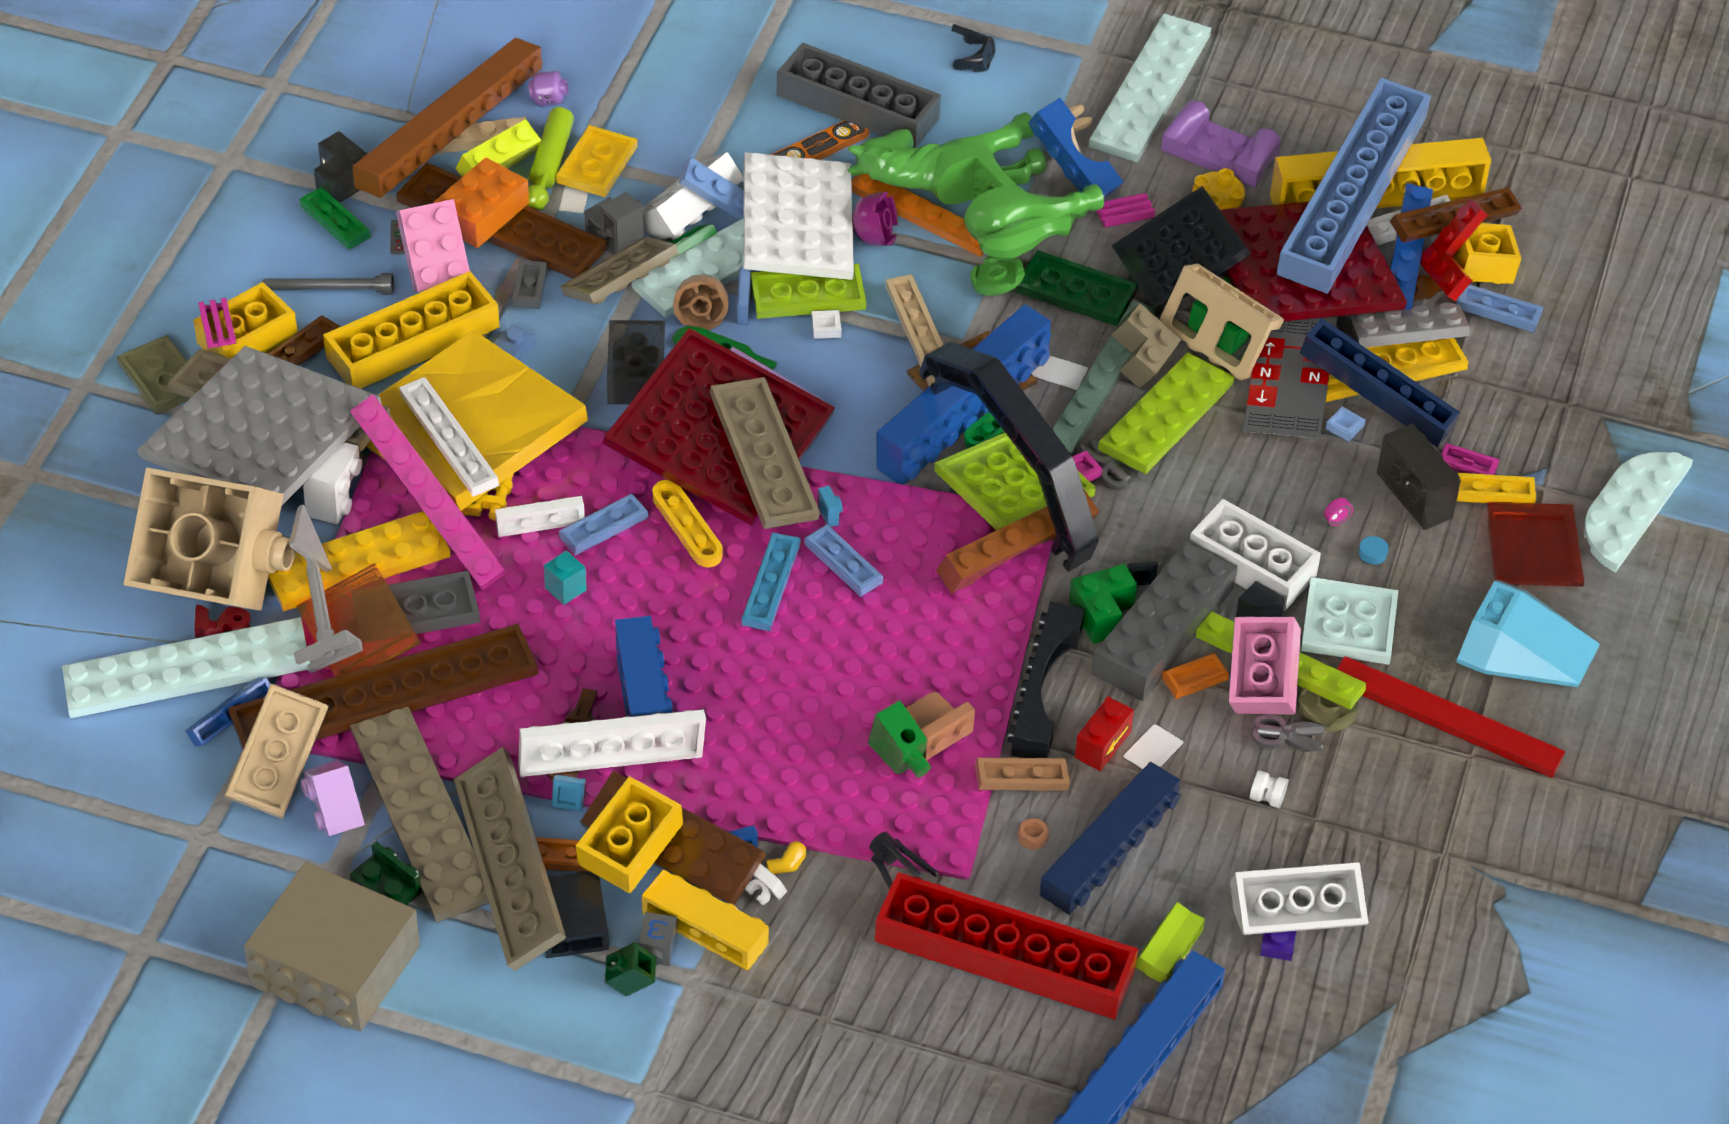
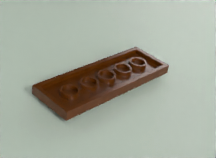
M612 771L581 819L580 823L583 827L590 828L627 780L626 777ZM682 808L683 825L653 865L673 875L681 876L687 883L699 889L707 890L713 897L725 903L735 905L756 869L765 858V852Z

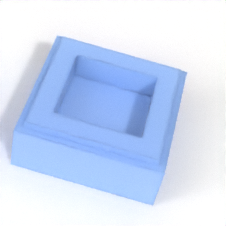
M1341 407L1326 422L1325 429L1349 442L1364 427L1365 419Z

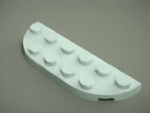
M1652 452L1635 456L1624 462L1617 469L1590 506L1584 523V538H1587L1591 546L1590 552L1602 565L1616 573L1692 466L1693 459L1682 456L1677 452Z

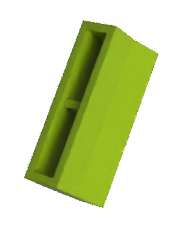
M1177 902L1167 913L1138 956L1136 968L1160 983L1164 980L1169 981L1173 976L1172 972L1177 962L1181 958L1184 959L1202 933L1205 918L1189 911Z

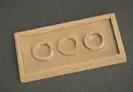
M270 684L224 797L283 819L329 705Z

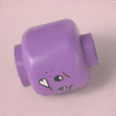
M557 71L539 72L533 76V80H529L530 99L541 107L559 105L563 102L564 95L569 93L567 79H562V76Z

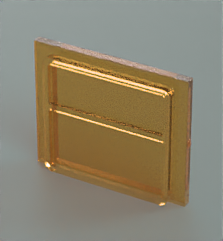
M375 563L324 590L330 625L334 634L347 630L361 640L363 651L329 665L335 677L388 662L421 644ZM312 598L296 607L314 640L317 642L316 633L318 630Z

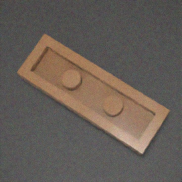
M977 758L974 764L979 790L1067 791L1070 786L1066 759Z

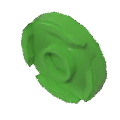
M987 257L983 260L984 264L979 267L977 264L970 274L973 289L985 296L1007 293L1016 288L1025 276L1024 267L1019 258L998 260Z

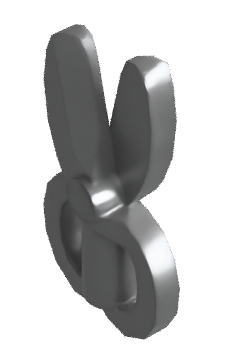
M1091 441L1094 450L1080 444V451L1084 452L1087 450L1094 460L1103 467L1101 479L1110 488L1124 489L1128 484L1137 481L1138 470L1098 450L1099 441ZM1121 466L1129 469L1132 474L1129 475L1121 468ZM1111 473L1119 482L1112 480L1108 474Z
M1264 714L1254 720L1252 739L1257 745L1267 749L1279 748L1286 742L1300 750L1321 751L1323 748L1322 742L1305 736L1322 735L1325 732V727L1313 722H1297L1287 725L1285 720L1279 716ZM1264 723H1272V724H1276L1277 726L1263 725V724H1264ZM1262 737L1277 738V739H1276V740H1268V739H1264V738H1262Z

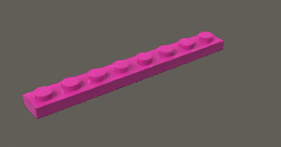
M374 394L351 409L350 412L480 588L484 590L505 575L506 571Z

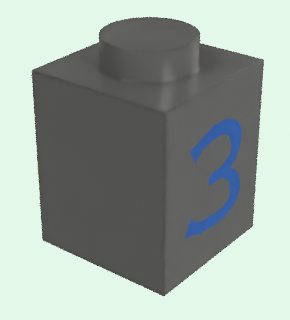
M646 912L638 945L656 956V965L670 966L677 938V917Z

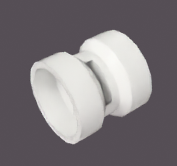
M1258 770L1252 785L1250 799L1257 802L1264 800L1269 802L1270 806L1280 808L1289 780L1283 777L1273 778L1267 772Z

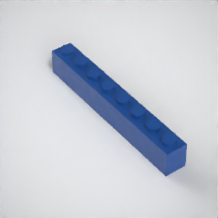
M1193 950L1185 960L1181 958L1175 965L1172 972L1173 976L1170 980L1162 981L1156 991V998L1152 1003L1146 1002L1139 1013L1138 1021L1134 1025L1130 1023L1126 1027L1120 1044L1109 1049L1100 1069L1095 1068L1087 1079V1086L1082 1092L1078 1090L1073 1095L1067 1112L1064 1115L1060 1113L1055 1118L1053 1124H1117L1222 988L1225 968Z

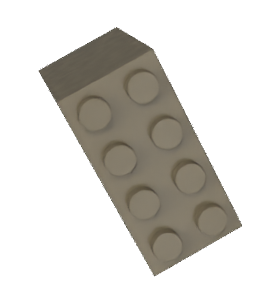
M305 862L244 945L250 983L258 990L272 992L288 1003H296L306 1007L317 1016L324 1015L333 1019L344 1028L351 1027L361 1032L420 947L416 909Z

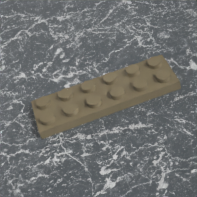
M765 377L711 386L710 396L763 528L768 529L818 520L820 515L819 508Z

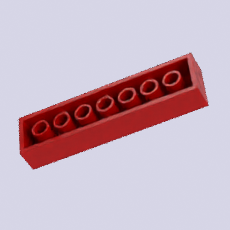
M897 872L876 918L875 942L1114 1020L1117 1018L1135 973L1138 948L901 872Z

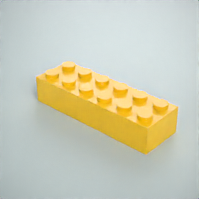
M469 271L323 334L326 359L346 384L362 389L436 356L472 330L484 335L500 328L498 304L472 272Z

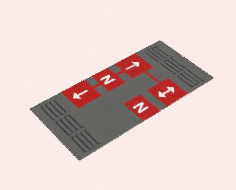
M1337 317L1323 318L1336 327ZM1321 318L1283 321L1280 329L1271 330L1252 369L1243 426L1244 432L1308 438L1321 437L1329 373L1300 354L1306 335Z

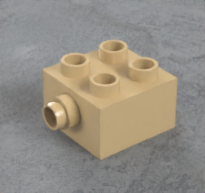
M146 467L123 585L261 611L268 574L274 573L277 570L288 571L295 557V550L289 545L290 538L284 537L281 532H277L284 494L249 485Z

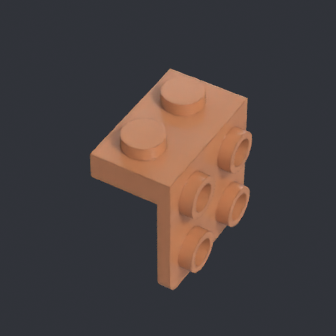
M931 692L906 707L927 738L928 742L924 753L926 760L973 732L975 709L968 702L954 709L939 693Z

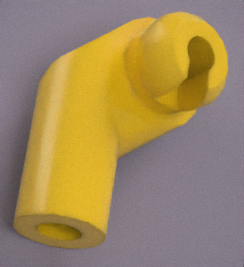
M799 841L791 842L782 858L766 860V869L772 874L796 871L806 857V847Z

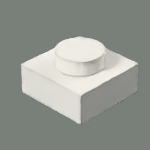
M839 310L812 311L814 339L841 338Z

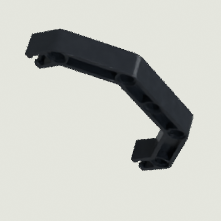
M948 342L926 354L919 375L923 380L931 375L935 378V382L930 386L934 395L951 386L976 394L1037 474L1057 536L1051 551L1055 556L1065 551L1068 555V560L1066 559L1063 562V567L1066 571L1069 572L1090 560L1099 539L1075 461L1004 365L993 356L953 342Z

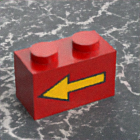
M1108 696L1077 735L1074 758L1101 772L1131 733L1134 709Z

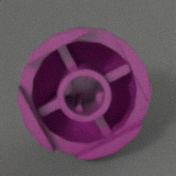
M876 192L864 196L858 201L852 214L853 230H855L857 236L864 243L871 246H890L894 244L897 234H892L893 226L898 225L897 210L893 198L886 197L888 192Z

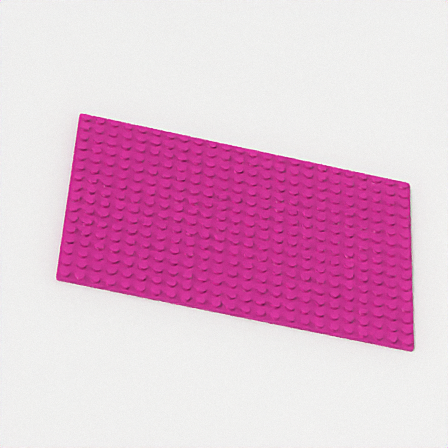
M580 426L513 474V487L511 493L506 497V507L582 496L585 518L633 494L648 511L647 519L575 556L559 538V531L566 527L498 537L496 521L488 517L489 509L483 508L480 517L464 515L506 571L505 575L484 590L480 588L469 573L480 614V623L362 644L363 651L313 673L304 670L279 675L275 683L276 686L291 690L519 624L538 666V675L411 713L441 779L454 781L453 779L503 747L510 752L522 794L552 800L553 780L546 774L524 777L519 775L520 729L564 723L565 717L575 709L583 688L597 690V696L591 712L594 720L626 717L616 659L615 620L651 616L653 628H659L660 645L656 646H659V649L663 651L664 668L662 669L664 674H667L669 692L664 693L671 697L673 713L685 710H704L706 724L702 758L580 770L577 778L586 779L584 807H590L612 771H615L626 778L630 776L681 804L682 808L727 832L754 825L758 833V840L787 846L793 841H799L808 850L872 862L871 858L874 853L870 850L869 845L877 835L887 831L894 839L898 838L906 848L937 870L938 875L967 880L972 874L992 790H979L974 764L977 758H1000L1053 540L1017 555L976 580L975 583L951 594L936 571L944 557L996 531L959 494L801 466L817 506L818 488L830 486L834 496L838 495L840 497L843 511L839 513V525L831 528L883 575V583L860 597L805 546V538L826 525L821 513L818 520L764 529L759 517L751 526L682 488L723 547V557L718 565L702 567L694 561L653 502L652 490L654 485L659 481L667 479L604 445L603 439L608 431ZM373 451L370 453L353 494L351 510L348 515L344 516L335 539L423 511L388 462ZM490 490L487 495L495 496L496 491ZM772 532L801 538L800 547L771 631L743 626L742 616ZM448 545L451 556L449 558L327 597L325 599L331 629L334 631V634L347 630L361 640L352 601V591L468 570ZM567 550L586 567L587 590L563 605L545 589L544 565ZM308 603L302 618L307 646L317 642L316 633L318 630L313 603ZM931 692H937L954 709L965 702H968L975 709L973 732L929 758L927 761L931 765V769L919 778L910 769L901 774H896L868 744L875 714L899 700L906 708ZM350 730L315 740L310 752L313 755L365 764ZM905 856L916 867L917 870L927 872L919 865H917L915 862H913L911 859H909L907 856ZM896 860L892 864H887L886 862L883 863L886 865L906 868L899 860Z

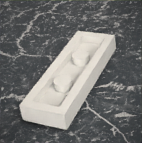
M582 496L495 509L498 537L567 527L584 518Z

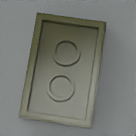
M167 335L116 356L119 366L156 415L190 399L169 391L168 382L187 361Z

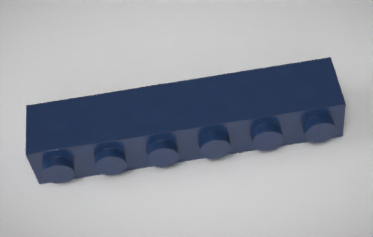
M1323 318L1306 335L1300 351L1301 355L1437 448L1453 430L1460 415L1458 410Z
M1150 761L1041 877L1039 896L1069 915L1078 906H1084L1090 897L1091 891L1096 886L1101 887L1107 880L1109 872L1114 867L1118 868L1122 865L1129 850L1132 847L1137 848L1143 841L1145 833L1150 828L1154 829L1158 826L1167 809L1172 810L1177 805L1181 797L1179 793L1180 779Z

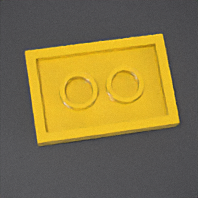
M589 125L556 174V183L606 197L637 149L638 139Z

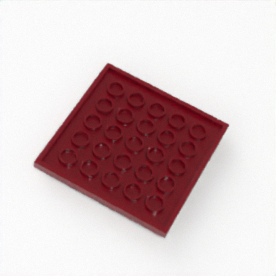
M1292 202L1288 204L1220 210L1251 254L1224 272L1226 277L1229 278L1232 286L1282 317L1284 321L1405 310L1407 300L1367 225L1327 294L1277 275L1280 252L1309 202Z
M688 328L604 436L603 444L753 526L759 516L710 396L711 386L765 377L799 461L833 416L835 407Z

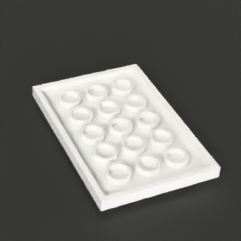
M745 152L743 160V269L852 280L854 273L851 173L848 172L851 163Z

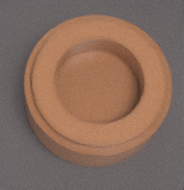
M1036 818L1026 819L1021 822L1018 827V841L1023 847L1035 850L1047 844L1049 828L1045 822Z

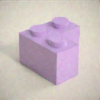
M336 760L303 771L305 779L300 780L305 798L309 797L310 801L316 803L318 811L313 814L318 830L323 829L325 834L331 836L365 825L348 765Z

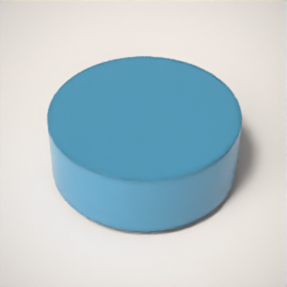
M1369 536L1360 542L1358 554L1364 562L1377 565L1386 560L1389 547L1382 538Z

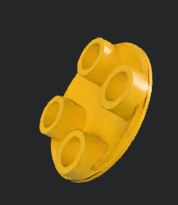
M1223 168L1220 171L1208 172L1195 177L1192 192L1203 186L1219 210L1238 208L1245 199L1244 185L1234 176V172L1230 169Z

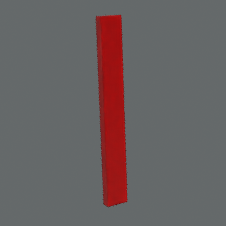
M1344 656L1337 670L1366 683V690L1362 696L1553 778L1565 756L1566 751L1349 657Z

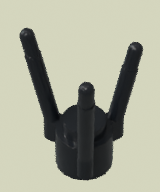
M887 831L877 835L869 845L870 850L874 853L871 860L878 867L889 890L893 881L883 864L884 862L892 864L899 860L917 878H921L922 873L905 857L907 856L931 875L938 876L937 870L906 848L898 838L894 839Z

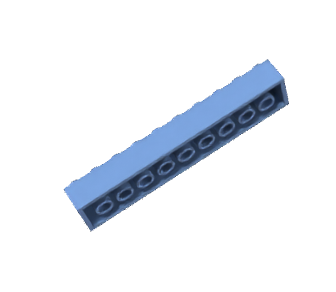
M1384 78L1379 80L1281 250L1277 275L1324 293H1329L1427 116L1431 95Z

